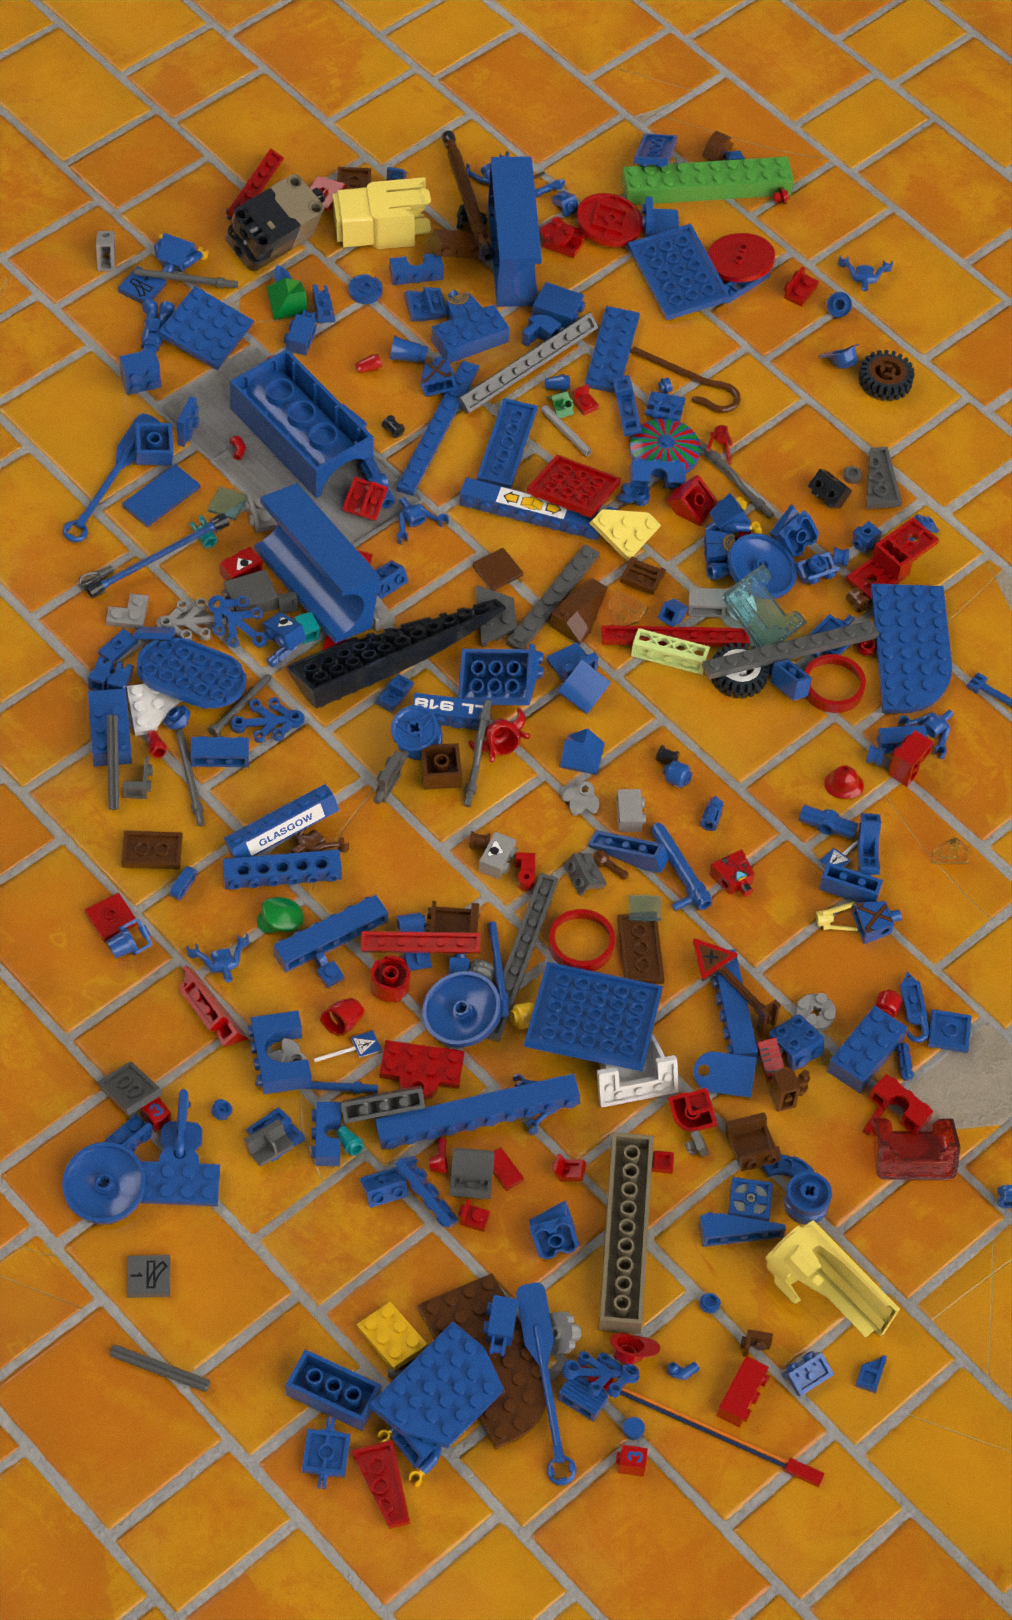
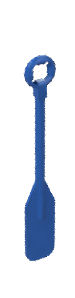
M145 413L137 416L118 444L115 467L78 520L69 521L64 525L63 535L71 542H81L87 538L88 528L86 523L121 469L136 461L134 436L136 423H160L158 419ZM72 525H76V527L84 530L80 537L67 533Z
M534 1282L520 1286L516 1296L519 1299L518 1308L524 1343L539 1365L555 1456L548 1464L547 1475L554 1484L566 1485L575 1478L577 1467L575 1462L571 1458L564 1456L548 1369L554 1343L553 1329L545 1287L541 1283ZM568 1461L570 1463L568 1467L571 1476L568 1479L566 1477L559 1478V1481L554 1479L555 1472L552 1466L556 1462L560 1464Z

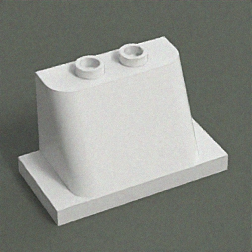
M654 1035L651 1036L643 1072L599 1063L601 1070H597L599 1105L601 1108L679 1092L677 1058L675 1055L665 1057Z

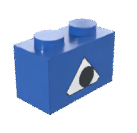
M279 612L263 623L265 628L264 634L267 638L289 651L307 640L302 624L282 612Z

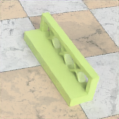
M638 628L631 656L703 675L702 661H706L710 647ZM641 635L648 637L650 640L642 641L639 638ZM664 641L668 645L662 646L659 645L658 642ZM683 646L685 650H677L676 647ZM694 651H702L704 655H696Z

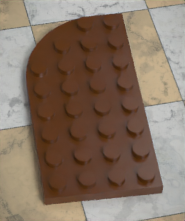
M493 1273L420 1303L417 1309L434 1340L454 1322L486 1349L504 1391L478 1419L493 1447L497 1450L528 1434L541 1419L546 1408L540 1367L524 1343L522 1325L517 1316L511 1346L505 1347L504 1357L498 1353L489 1354L491 1343L485 1342L487 1334L483 1333L484 1323L489 1321L490 1315H486L488 1302L493 1301L494 1295L506 1297Z

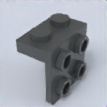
M455 1148L453 1150L449 1195L490 1199L494 1152Z

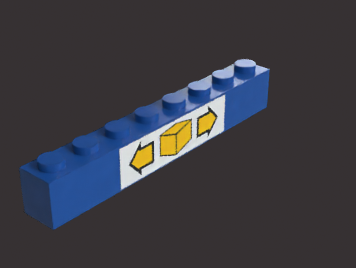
M470 478L465 479L460 492L459 505L548 527L553 530H560L588 539L598 540L600 535L589 524L600 511H597L592 518L586 517L578 512L567 510L562 506L535 498L525 492Z

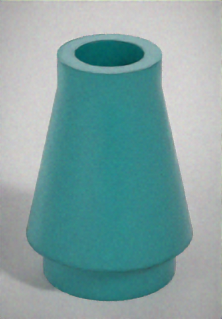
M346 1126L338 1129L337 1135L345 1152L351 1156L358 1155L364 1148L363 1140Z

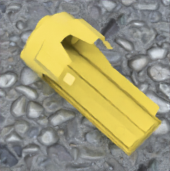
M814 1220L804 1226L795 1227L766 1256L767 1270L774 1276L775 1284L794 1304L801 1301L791 1284L799 1280L826 1296L865 1337H868L874 1330L879 1336H882L900 1310Z

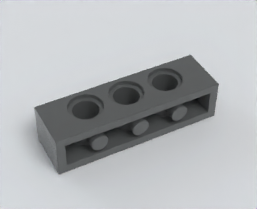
M421 1085L341 1101L344 1122L350 1123L425 1108V1101Z

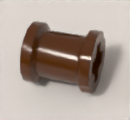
M471 831L469 848L480 847L486 850L490 842V833L482 835Z

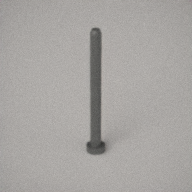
M266 674L217 724L210 725L208 727L209 734L213 737H218L221 734L220 730L271 680V675Z

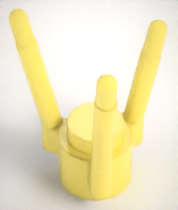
M855 902L846 903L828 910L816 911L815 917L818 927L823 926V930L858 931V928L830 925V923L834 922L833 913L851 908Z

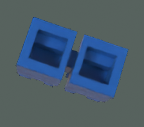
M100 656L93 672L88 677L89 690L99 691L126 688L127 691L134 666L127 664L126 668H124V663L118 662L115 667V673H113L115 660L110 659L106 664V658Z

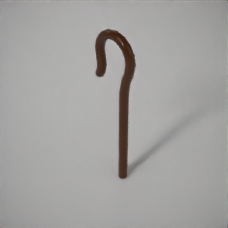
M633 347L632 353L703 385L728 390L734 396L733 402L727 406L716 405L700 396L692 398L694 403L702 404L712 411L719 413L731 412L739 406L741 401L740 392L733 385L702 377L644 350Z

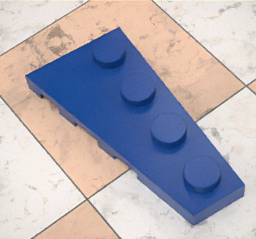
M416 1157L401 1158L396 1163L399 1174L403 1178L408 1179L412 1190L416 1194H420L424 1199V1205L437 1215L436 1219L439 1224L449 1228L459 1222L446 1201L438 1198L439 1191L435 1185L427 1182L426 1177L428 1175L425 1170H420L416 1166L418 1162Z

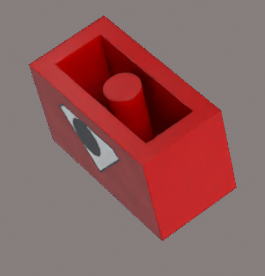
M250 546L229 558H225L220 563V575L226 581L263 570V560Z

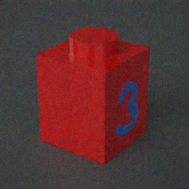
M159 1097L141 1107V1116L147 1123L149 1122L152 1125L154 1132L162 1129L165 1123L172 1121L170 1110Z
M622 1444L621 1452L616 1453L615 1465H619L618 1473L644 1477L648 1448Z

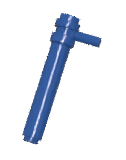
M659 822L655 823L651 827V834L657 843L664 844L669 858L668 861L687 889L686 893L688 896L672 904L674 911L691 903L696 908H699V910L707 909L712 904V896L706 891L703 882L699 881L665 825Z

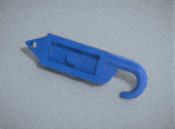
M907 972L899 986L906 1020L912 1025L921 1026L922 1035L915 1037L910 1031H907L906 1034L911 1041L920 1043L927 1040L930 1034L927 1012L920 981H916Z

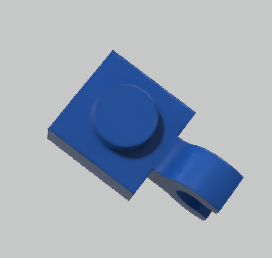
M322 951L315 954V962L320 967L317 969V974L327 988L344 980V974L335 961L328 963Z

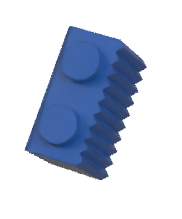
M577 1376L573 1380H567L559 1391L558 1400L594 1422L608 1402L609 1395L607 1391L602 1387L599 1396H592L587 1391L590 1383L585 1376Z

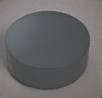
M849 466L844 470L843 478L847 483L856 484L861 480L862 472L855 466Z

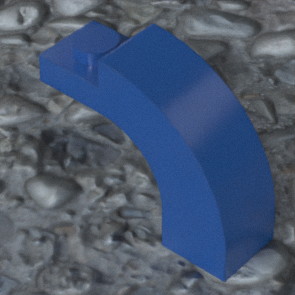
M861 813L857 869L860 873L869 876L879 875L880 814Z

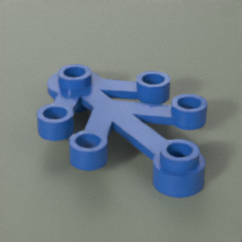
M215 595L208 602L210 611L215 615L213 632L217 636L225 634V628L222 625V614H224L228 618L229 638L227 643L230 647L236 648L239 645L236 625L252 638V642L256 647H265L268 643L267 636L262 632H256L241 620L248 618L261 619L263 611L255 607L250 611L232 612L227 607L240 606L245 608L249 605V599L246 596H240L238 599L225 600L224 597ZM241 599H246L244 605L240 604ZM216 601L220 602L219 607H214ZM256 610L260 611L259 616H254ZM218 627H222L221 633L216 632ZM258 636H262L261 642L256 641ZM232 639H236L235 645L230 644Z
M276 697L269 699V708L277 710L284 716H276L261 706L260 700L253 699L250 701V710L259 713L264 718L244 719L241 716H236L231 721V729L235 733H243L246 727L266 725L262 730L254 732V741L257 743L264 742L265 737L272 730L273 739L281 741L291 728H299L304 723L305 717L299 710L290 711L282 706L280 700ZM278 724H284L281 728L274 729Z
M582 1351L578 1355L577 1362L567 1360L562 1368L563 1376L568 1380H573L577 1376L599 1377L595 1382H591L587 1391L592 1396H599L602 1387L611 1378H619L616 1383H611L607 1390L609 1396L616 1398L627 1383H636L640 1377L639 1369L635 1365L625 1364L622 1366L607 1353H600L596 1360L588 1352ZM589 1364L593 1368H581L580 1365L587 1366Z

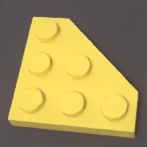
M604 509L589 523L627 562L661 526L647 512Z

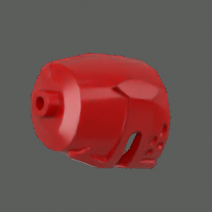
M347 998L335 1002L323 1011L320 1022L332 1034L344 1036L358 1024L365 1011L358 1000ZM330 1012L332 1016L336 1019L338 1024H335L334 1021L331 1019Z

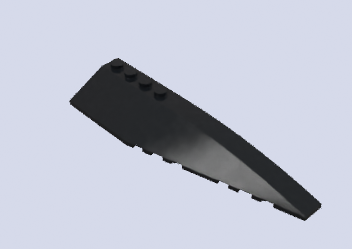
M497 599L474 604L471 609L464 607L457 609V613L447 615L445 612L439 614V618L431 619V617L401 624V628L398 629L391 627L384 629V633L375 635L372 632L366 634V637L358 639V637L350 638L286 666L307 701L317 709L335 700H340L351 693H356L360 689L371 686L439 653L506 610V606Z

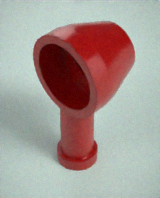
M439 1138L437 1139L438 1155L429 1158V1168L431 1172L447 1174V1139Z

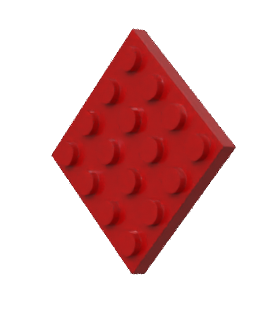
M556 455L527 487L526 493L592 518L618 488L621 478Z

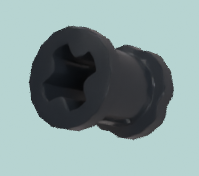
M393 415L386 417L382 422V428L387 429L393 438L400 437L405 431V426L399 424Z
M661 745L655 760H662L670 764L672 761L678 760L680 752L671 751L665 748V745Z

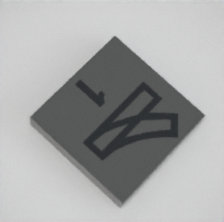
M170 1255L128 1256V1298L170 1297Z

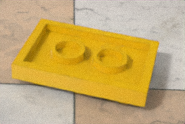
M391 1302L356 1324L357 1330L393 1371H396L420 1355L428 1347L424 1339Z

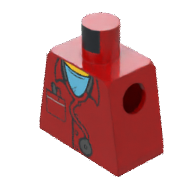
M742 849L711 864L709 875L728 894H733L737 891H740L744 897L752 894L753 889L750 885L753 883L754 872Z

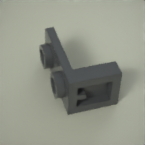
M145 757L143 782L123 781L124 798L147 799V792H151L149 776L153 774V764H149V757Z

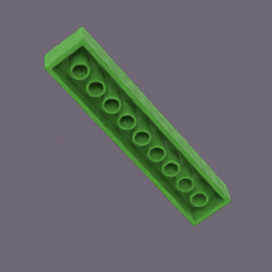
M788 156L675 163L664 167H657L656 165L623 167L621 180L625 199L634 205L645 204L646 197H653V204L773 196L774 193L781 192L783 187L791 195L794 182Z

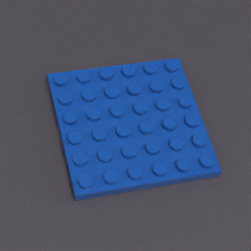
M547 962L524 1047L643 1072L663 986Z

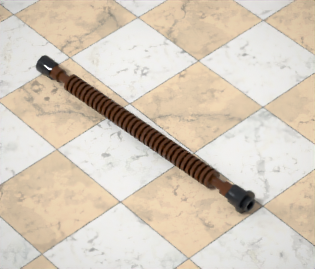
M448 130L442 134V140L448 150V159L473 236L478 242V257L483 262H489L494 259L495 250L487 240L488 234L461 152L456 145L455 134L453 131Z

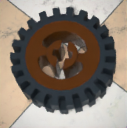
M878 350L877 355L875 352H872L870 356L867 355L862 361L859 384L863 386L864 391L868 390L867 394L869 396L874 393L875 399L878 396H882V401H885V397H888V401H892L893 397L895 400H899L900 396L903 398L910 392L915 375L914 367L912 368L913 364L911 362L908 363L909 359L907 357L902 360L903 355L900 353L898 356H895V351H892L891 355L888 354L889 350H885L884 354H882L881 350Z

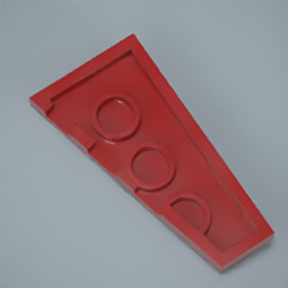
M391 1440L351 1450L389 1529L411 1524L394 1441Z

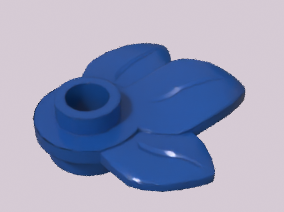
M629 483L622 484L624 493L616 496L617 500L624 503L634 502L637 506H644L650 499L649 487H630Z

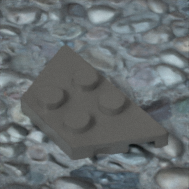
M476 586L477 604L497 599L506 606V610L479 628L481 647H485L488 642L495 639L498 641L515 631L517 628L515 604L513 597Z

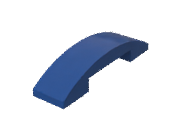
M630 375L613 379L624 437L642 433Z

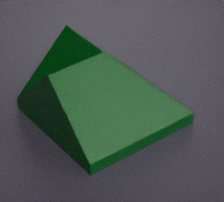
M283 278L267 286L274 320L295 317L296 314L302 315L303 310L308 312L306 291L301 281Z

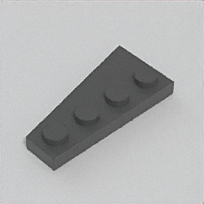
M888 447L870 448L866 509L901 507L902 500Z

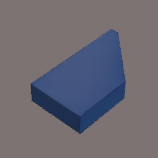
M884 1355L880 1359L863 1364L855 1386L876 1393L887 1356Z

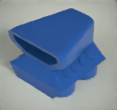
M791 504L769 534L780 542L794 557L802 555L805 546L813 545L818 539L819 532L811 516L805 510L799 514L794 505Z
M563 1201L529 1220L530 1231L539 1258L552 1259L558 1252L572 1253L580 1246L567 1201Z

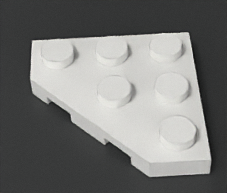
M146 684L127 686L135 736L146 735L153 730L156 731L165 719L168 711L182 701L150 689Z

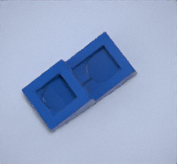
M398 674L389 682L387 690L377 698L376 704L392 713L407 696L414 682Z

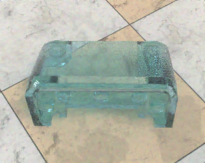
M764 564L729 588L723 595V601L758 648L784 641L807 623L804 617L797 611H792L786 615L766 589L765 585L770 581L771 574Z

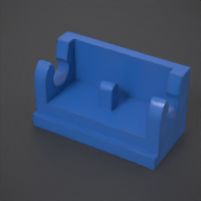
M317 284L312 285V298L317 322H335L330 293L328 294V286L324 285V290L319 291Z

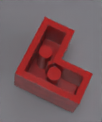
M916 730L911 735H907L900 747L897 746L891 754L893 759L889 763L890 770L888 775L908 787L918 775L920 764L931 753L934 742Z

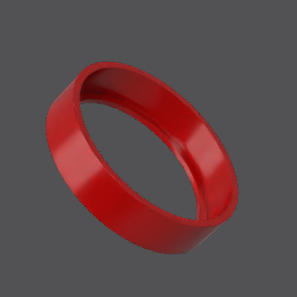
M837 654L822 655L812 660L805 669V673L808 675L814 668L821 665H840L851 670L858 677L860 688L849 699L833 701L819 696L810 685L809 693L806 697L809 703L817 709L829 713H842L855 708L862 700L866 686L865 674L861 667L852 659Z
M588 909L567 911L560 915L551 926L549 951L553 959L560 965L596 971L605 966L613 955L615 946L614 929L604 916ZM588 919L598 923L607 931L610 942L608 948L601 956L588 961H579L569 958L560 951L555 941L556 929L569 920Z

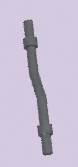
M702 444L701 450L709 456V459L714 464L719 465L731 477L737 488L753 503L757 510H761L768 518H771L774 512L765 505L766 503L761 498L756 497L743 484L736 472L721 458L717 451H713L710 448V451L707 452V444Z
M485 700L483 710L478 719L480 723L475 740L473 765L469 782L465 786L466 795L463 803L465 807H471L473 795L476 794V781L480 768L483 739L486 726L489 724L491 717L489 713L492 701Z

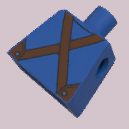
M436 357L434 362L424 365L420 385L426 397L458 389L454 371L448 359L444 360L442 357Z
M884 901L855 903L852 912L864 944L890 935L894 922L902 920L900 910L889 911L887 903Z

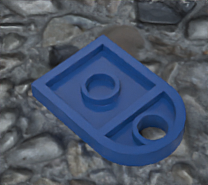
M715 1051L707 1052L697 1059L693 1071L694 1078L701 1088H708L709 1092L751 1098L756 1057ZM702 1064L707 1065L710 1069L709 1074L706 1076H701L698 1073V1068Z

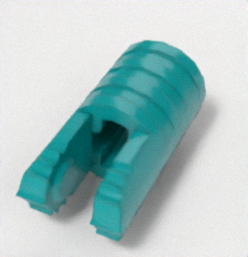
M203 515L198 517L203 525L197 527L195 523H189L194 532L208 524ZM209 532L198 538L204 548H211L218 541L214 532Z

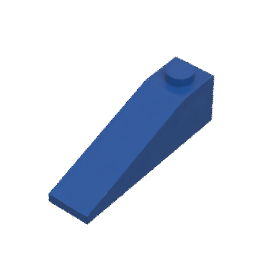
M596 830L588 843L590 848L597 851H606L609 856L647 871L661 873L669 860L664 844Z
M712 1212L700 1215L698 1223L703 1247L783 1238L786 1230L785 1224L723 1213L714 1214Z

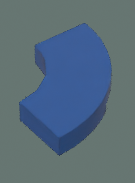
M781 1153L780 1162L760 1166L768 1178L774 1175H784L793 1178L801 1172H814L813 1168L802 1159L795 1156L781 1155Z

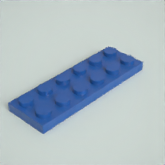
M606 306L585 385L587 384L589 388L615 393L613 379L624 377L640 317L639 312Z
M507 398L503 399L477 475L478 481L512 488L538 411L537 405Z

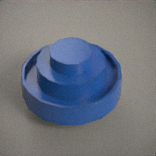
M835 292L828 298L827 309L833 316L843 317L850 312L852 300L846 293Z
M186 706L170 709L164 719L165 726L169 730L185 728L188 724L190 711Z

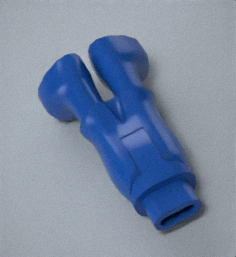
M146 299L142 303V310L146 314V320L144 321L145 327L141 338V348L143 349L142 351L154 349L156 353L159 351L163 338L158 336V332L175 311V306L168 301L161 302L159 319H157L158 304L154 300Z

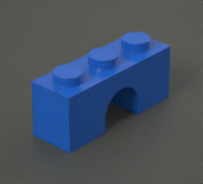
M434 253L424 254L423 263L418 266L411 265L407 260V256L390 258L389 271L393 285L437 281L444 278L442 257L435 256Z
M637 458L632 460L629 465L630 487H647L651 481L650 476L653 474L663 478L664 488L677 489L686 482L685 463L678 460L663 462L660 459L645 461V459Z
M317 1102L316 1109H312V1122H316V1128H312V1140H316V1146H311V1158H315V1166H340V1138H330L326 1133L330 1130L341 1128V1102Z

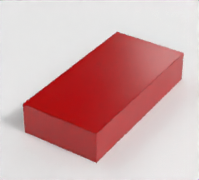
M502 1147L494 1150L493 1174L504 1189L508 1191L523 1182L524 1177Z

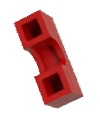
M888 1074L872 1088L868 1099L883 1110L890 1105L902 1107L904 1113L899 1124L914 1136L930 1121L934 1112L928 1104L923 1103L912 1091L904 1088L897 1079L892 1078Z

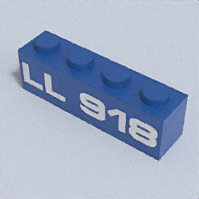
M414 693L413 705H421L428 708L435 715L440 726L478 731L480 723L478 719L485 701Z

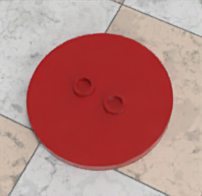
M610 193L593 194L585 198L577 209L576 222L580 231L597 244L608 247H622L628 245L629 242L637 240L641 234L643 226L642 215L639 209L632 202L621 196Z
M734 233L723 236L716 240L707 252L720 278L730 282L757 280L769 273L775 263V250L771 243L761 236L750 233Z

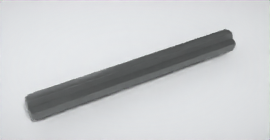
M108 715V807L110 810L119 809L117 715Z
M113 1345L110 1351V1356L204 1392L209 1389L210 1380L118 1345Z

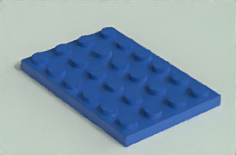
M691 224L628 243V249L666 321L730 301V295Z

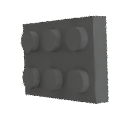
M131 1061L97 1082L99 1088L128 1116L162 1095L160 1087Z

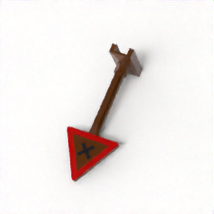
M694 938L693 946L701 980L704 981L714 973L719 972L755 1009L759 1016L756 1030L761 1035L765 1032L766 1024L776 1025L781 1004L776 999L766 1006L760 1003L726 967L727 964L738 957V953Z

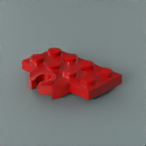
M385 1040L379 1078L399 1080L400 1089L422 1085L424 1100L432 1099L437 1093L439 1086L459 1089L465 1051Z

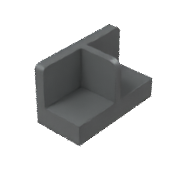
M279 1119L244 1139L248 1154L259 1166L265 1165L294 1147L293 1142L285 1134L283 1123Z

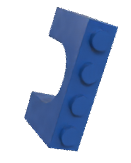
M299 1010L251 1017L248 1034L249 1038L253 1037L254 1042H251L252 1054H256L257 1057L254 1058L255 1070H259L260 1075H257L258 1087H262L263 1094L312 1087L308 1059L278 1062L271 1059L266 1053L270 1046L283 1041L284 1038L291 1040L302 1038Z

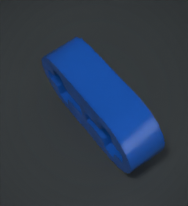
M187 866L173 884L170 896L181 900L194 882L197 870Z

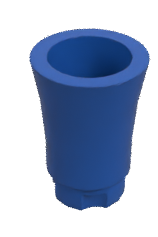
M394 336L390 360L425 363L428 346H421L422 344Z

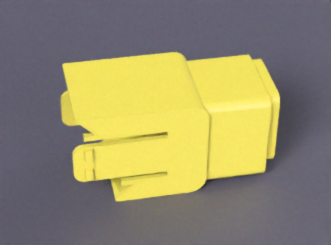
M425 177L371 182L366 188L337 190V193L332 194L337 242H342L343 248L372 245L375 249L415 246V235L429 234L431 232L430 220L428 218H420L424 217V214L420 213L426 209V205L431 203L430 192L426 189Z

